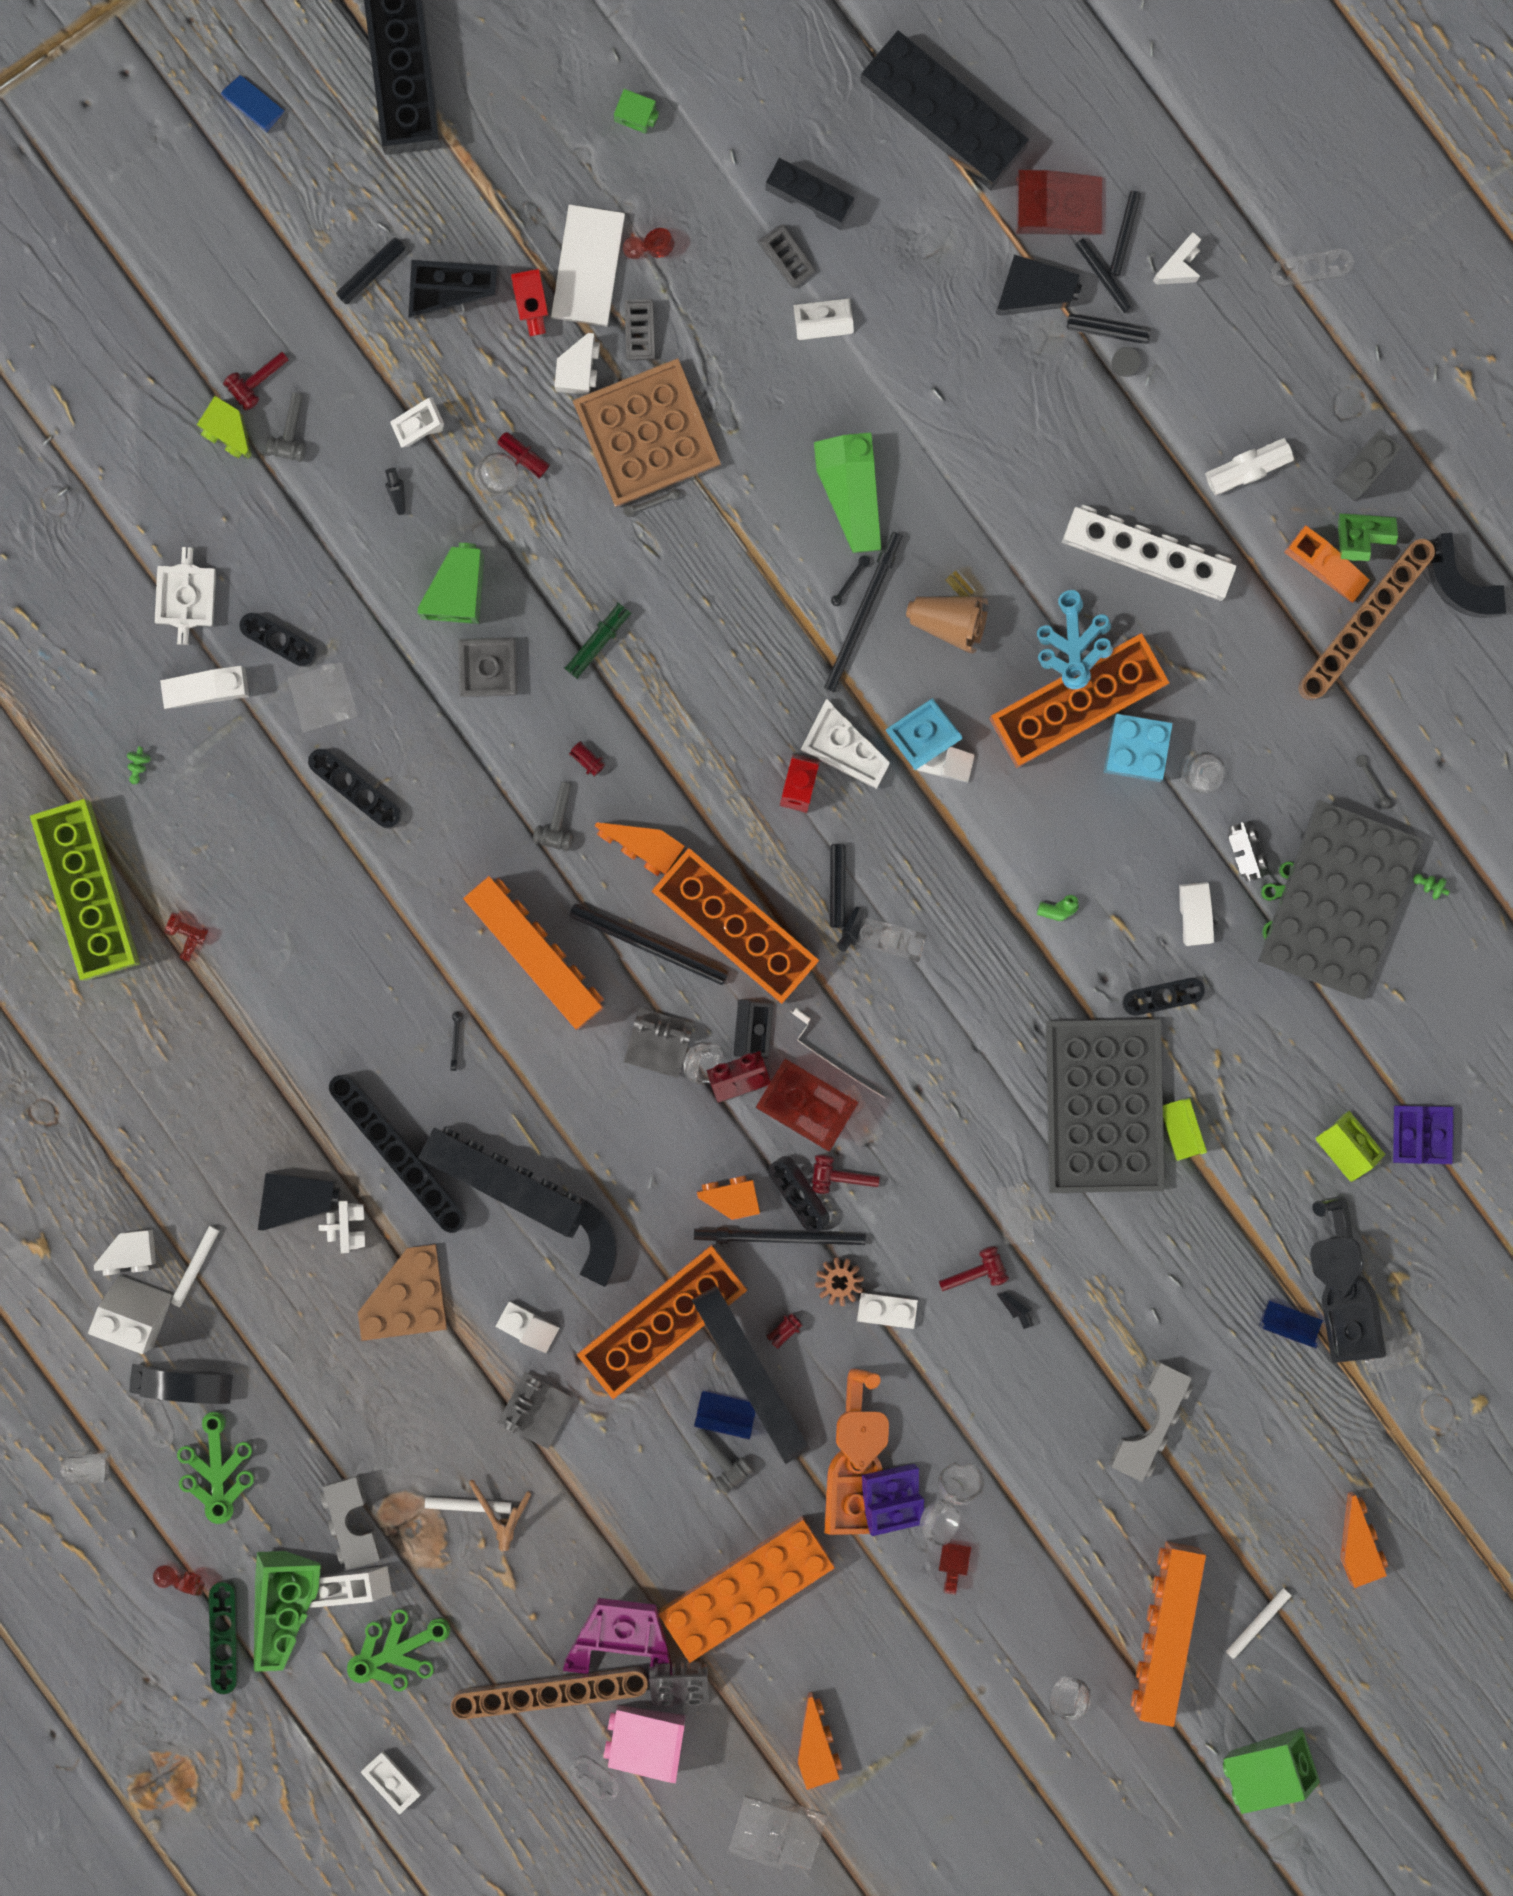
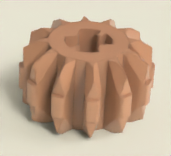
M835 1257L834 1268H831L828 1262L823 1263L828 1271L827 1274L817 1271L816 1275L824 1278L825 1281H818L815 1283L816 1288L826 1287L819 1296L825 1298L830 1293L831 1296L828 1302L830 1305H833L836 1297H839L840 1306H845L844 1296L847 1295L850 1301L854 1302L856 1298L851 1291L854 1290L857 1293H862L863 1289L860 1286L854 1285V1283L862 1282L864 1278L863 1276H852L860 1268L856 1265L848 1270L850 1259H846L843 1267H840L839 1258ZM835 1275H838L840 1278L846 1276L848 1281H844L846 1284L845 1288L841 1289L839 1286L834 1288L831 1283L835 1281L832 1278Z

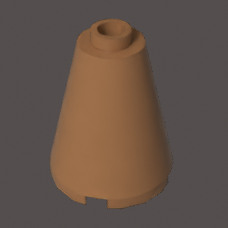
M916 597L914 602H909L906 617L910 618L911 625L973 654L977 651V649L973 648L974 643H980L984 633L988 612L982 611L983 604L988 605V600L985 597Z

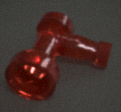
M172 912L164 933L173 936L178 932L187 936L183 952H181L179 958L190 962L196 945L203 946L209 930L206 928L201 930L183 923L181 916Z

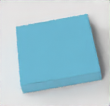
M933 698L886 729L888 736L914 770H917L963 739Z

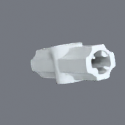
M1283 438L1258 450L1252 449L1234 457L1233 461L1208 471L1205 475L1211 491L1216 496L1241 484L1247 485L1266 476L1268 472L1293 462L1294 458L1289 444Z

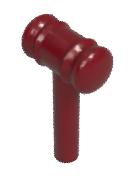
M280 352L247 380L244 381V378H240L238 372H234L225 378L223 386L228 388V392L234 396L239 405H242L243 410L248 411L259 402V397L254 395L255 392L252 390L288 362L289 359L283 352Z
M826 1154L815 1156L816 1163L813 1164L814 1171L813 1179L811 1180L813 1185L811 1187L817 1194H828L830 1192V1181L871 1187L879 1186L880 1176L832 1170L834 1168L832 1165L834 1158Z
M989 1246L979 1252V1256L982 1258V1265L940 1280L939 1284L942 1292L988 1275L992 1286H999L1007 1282L1009 1276L1006 1274L1000 1254L997 1253L998 1248L996 1246Z

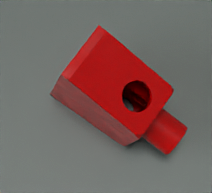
M536 269L511 274L520 321L526 320L529 337L546 334L543 317L549 316L540 270ZM530 299H536L537 310L533 312L528 311L527 301Z
M792 754L780 801L781 807L807 813L820 760Z

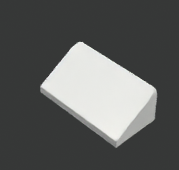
M850 298L793 305L798 340L847 335L854 332Z

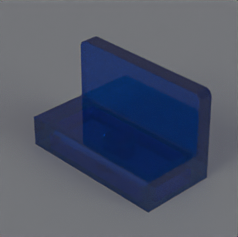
M1268 1300L1258 1327L1317 1349L1318 1343L1315 1341L1323 1320Z
M702 1391L694 1427L750 1440L756 1412L750 1401Z

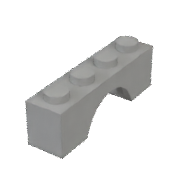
M1160 1361L1157 1362L1146 1385L1156 1402L1157 1413L1155 1421L1151 1428L1143 1435L1135 1438L1120 1439L1109 1462L1112 1468L1143 1482L1145 1476L1148 1478L1151 1476L1156 1466V1462L1153 1459L1157 1451H1163L1168 1441V1436L1165 1434L1169 1426H1174L1180 1416L1181 1410L1178 1407L1182 1399L1187 1400L1192 1391L1193 1384L1190 1383L1192 1378L1189 1375Z

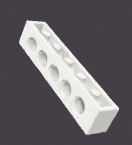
M1081 505V508H1074L1061 543L1219 601L1225 598L1236 569V565L1230 564V558L1215 554V557L1204 554V549L1191 544L1188 545V548L1177 544V539L1168 535H1162L1159 538L1151 535L1150 529L1140 525H1135L1134 528L1123 524V519L1113 515H1108L1107 518L1097 515V510L1089 506ZM1092 525L1100 526L1104 532L1103 537L1100 539L1092 538L1089 534V527ZM1116 536H1127L1130 540V547L1126 549L1118 547L1115 542ZM1144 545H1153L1157 550V556L1152 559L1145 557L1142 552ZM1173 554L1180 555L1184 561L1183 567H1172L1169 557ZM1197 565H1207L1210 569V576L1208 578L1199 577L1196 573Z

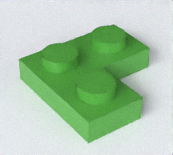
M1339 513L1340 558L1352 561H1369L1371 555L1370 543L1396 545L1398 538L1396 518Z

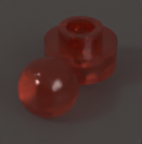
M656 228L650 231L644 240L635 236L626 239L623 244V252L626 257L634 260L642 257L646 251L654 258H662L673 250L675 241L667 229Z
M161 1565L155 1569L153 1581L158 1587L168 1588L172 1585L181 1592L195 1596L202 1595L205 1583L200 1581V1575L192 1572L176 1575L174 1569L168 1565Z

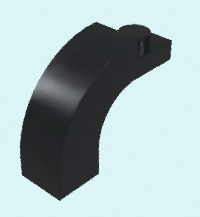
M1441 533L1438 535L1436 541L1433 542L1435 549L1434 558H1438V562L1432 563L1427 567L1431 583L1441 599L1454 610L1468 616L1491 618L1505 615L1504 585L1481 587L1467 582L1460 575L1456 567L1453 533Z
M585 1199L582 1204L589 1208L580 1225L588 1235L590 1251L579 1275L606 1287L616 1263V1237L612 1225L605 1214L595 1204Z
M132 1364L129 1393L139 1394L140 1397L175 1402L230 1404L233 1375L215 1371H182L144 1364Z

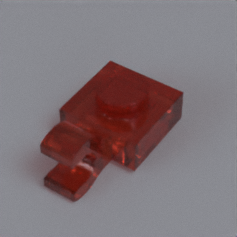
M942 1542L938 1571L946 1572L944 1593L956 1595L958 1574L967 1576L971 1546Z

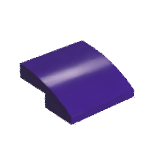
M1394 1106L1393 1163L1453 1164L1454 1107Z
M914 1463L862 1475L865 1514L871 1536L924 1524V1498L919 1494V1468Z

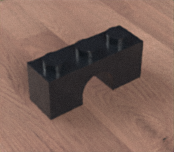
M781 158L776 162L766 181V191L789 203L795 201L806 206L816 214L817 218L841 230L854 206V197Z

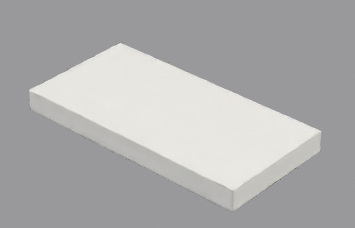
M575 205L568 206L551 318L608 327L625 213Z

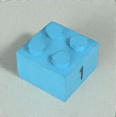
M1115 714L1112 718L1103 773L1156 782L1162 781L1173 723Z

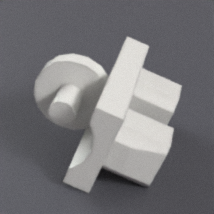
M339 1200L340 1223L335 1224V1213H326L327 1224L318 1225L319 1231H327V1242L336 1241V1230H340L341 1253H349V1249L365 1247L364 1231L349 1232L348 1221L364 1220L363 1204L347 1203V1200Z

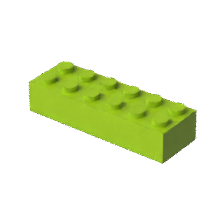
M81 799L30 815L79 979L81 981H88L139 965L140 960L91 801Z

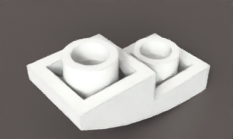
M1208 882L1179 885L1184 944L1191 946L1214 943L1212 905Z

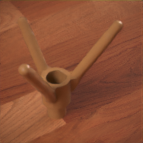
M470 1480L469 1484L489 1517L494 1530L497 1531L496 1539L499 1540V1550L508 1551L510 1549V1541L514 1537L515 1527L531 1497V1492H526L518 1508L514 1507L512 1509L509 1519L498 1520L475 1481Z

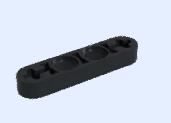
M317 749L310 754L308 758L309 768L378 825L391 829L399 824L401 821L400 809L332 753L325 749ZM327 755L326 762L333 768L336 763L340 765V767L332 772L330 779L326 777L330 773L324 767L317 769L315 767L317 765L315 761L317 756L323 757ZM341 772H348L352 778L351 784L346 788H340L336 784V777ZM362 790H370L374 795L373 802L368 806H363L358 801V795ZM380 799L384 801L380 805L383 809L389 811L392 808L394 810L392 815L395 817V820L393 822L387 820L383 823L381 820L384 816L377 810L374 815L370 813L377 806Z

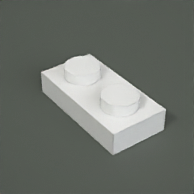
M862 1292L860 1294L857 1321L914 1329L918 1300Z
M384 1751L361 1770L363 1776L399 1815L421 1795L418 1788Z

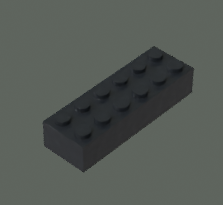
M364 0L381 143L385 155L442 148L423 0Z
M899 30L896 31L861 73L860 82L989 190H992L1028 146L1029 139Z

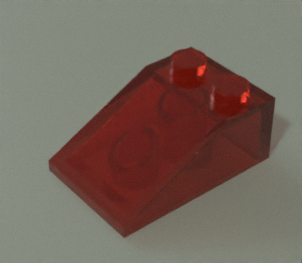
M1019 170L1016 177V234L1101 235L1102 177L1050 170Z
M785 1058L755 1108L830 1152L859 1102Z

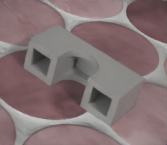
M359 1474L325 1484L323 1486L324 1492L320 1493L324 1509L329 1508L332 1519L328 1520V1525L332 1537L337 1536L340 1547L336 1548L340 1564L345 1563L346 1570L380 1561L383 1556L375 1529L367 1532H358L350 1526L348 1521L350 1510L367 1502Z

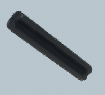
M394 237L336 292L337 297L344 304H349L405 250L404 244Z
M1076 314L1068 316L1066 325L1067 329L1071 331L1147 344L1151 334V329L1147 327Z
M832 844L830 847V927L843 928L845 926L846 846L845 844Z

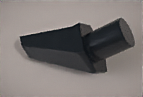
M389 468L385 470L388 481L385 487L396 513L403 515L405 513L403 480L398 478L396 468Z
M855 907L842 929V938L836 944L840 951L845 952L850 945L857 944L863 911L860 907Z
M1008 1291L997 1293V1296L1011 1313L1012 1317L1019 1318L1023 1329L1034 1325L1029 1315V1312L1033 1309Z

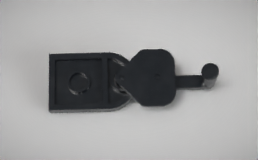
M1340 1196L1316 1201L1313 1203L1312 1209L1317 1216L1323 1217L1327 1215L1328 1211H1332L1337 1238L1316 1242L1310 1252L1313 1273L1326 1285L1322 1295V1306L1332 1363L1386 1357L1377 1296L1372 1285L1364 1277L1360 1276L1364 1268L1360 1244L1353 1238L1347 1201L1344 1197Z

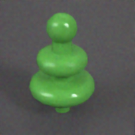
M138 746L137 752L131 751L127 753V758L133 761L127 766L132 771V775L129 777L131 784L139 783V773H143L146 770L142 763H148L151 760L149 755L143 753V747Z
M1416 874L1413 877L1414 883L1424 885L1423 890L1425 893H1429L1431 890L1434 891L1432 894L1434 900L1439 899L1441 893L1447 896L1450 893V890L1444 888L1447 882L1446 878H1441L1436 883L1435 876H1430L1426 879L1423 875Z

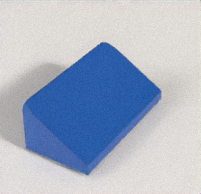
M241 75L221 92L222 97L266 133L285 112Z

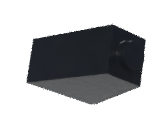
M1014 254L996 314L1003 316L1068 308L1072 300H1078L1082 284L1077 283L1080 275Z
M274 1172L265 1173L258 1230L264 1231L333 1210V1206L339 1204L341 1188H336L337 1181Z

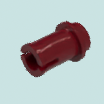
M582 741L578 742L569 752V755L587 770V775L597 776L606 765L603 762V758H598Z
M793 1313L789 1316L785 1315L784 1320L766 1337L769 1341H773L772 1344L779 1349L794 1333L801 1332L800 1328L803 1324Z

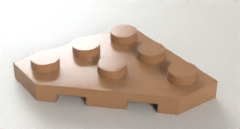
M436 1244L409 1247L404 1251L358 1312L361 1341L447 1330Z

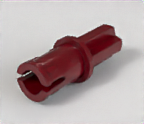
M504 432L498 439L497 444L517 460L516 464L520 463L538 479L550 467L549 463L531 450L532 447L530 445L526 447L510 433Z

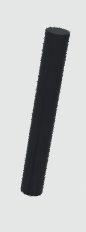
M1130 191L1109 271L1110 275L1120 276L1141 196L1140 192Z
M1084 238L1079 240L1075 244L1076 248L1125 314L1130 311L1133 305L1086 240Z

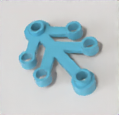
M1068 590L1063 592L1058 599L1062 612L1066 614L1068 640L1055 633L1052 627L1044 625L1037 630V637L1041 644H1051L1069 655V663L1057 658L1051 649L1042 650L1038 655V660L1043 668H1053L1061 673L1062 681L1067 688L1080 689L1089 682L1091 678L1090 669L1100 658L1109 657L1113 652V647L1108 639L1101 638L1095 642L1094 649L1082 661L1081 653L1098 634L1109 632L1111 623L1106 615H1097L1094 617L1091 626L1080 637L1078 614L1083 608V601L1077 591ZM1106 622L1103 626H1098L1100 623ZM1050 633L1049 636L1042 637L1044 634ZM1107 646L1106 649L1099 650L1101 647ZM1051 657L1050 660L1044 661L1045 658Z

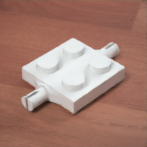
M182 547L181 564L172 567H157L155 623L177 627V645H189V628L197 626L213 627L216 569L199 568L193 565L194 548L188 547L187 549Z

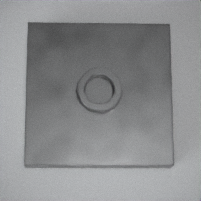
M516 638L458 640L460 697L517 696Z

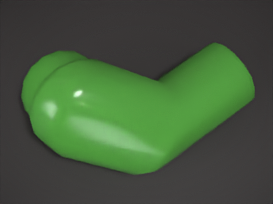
M1067 895L1055 905L1040 901L1036 915L1056 921H1064L1078 910V898L1074 895Z

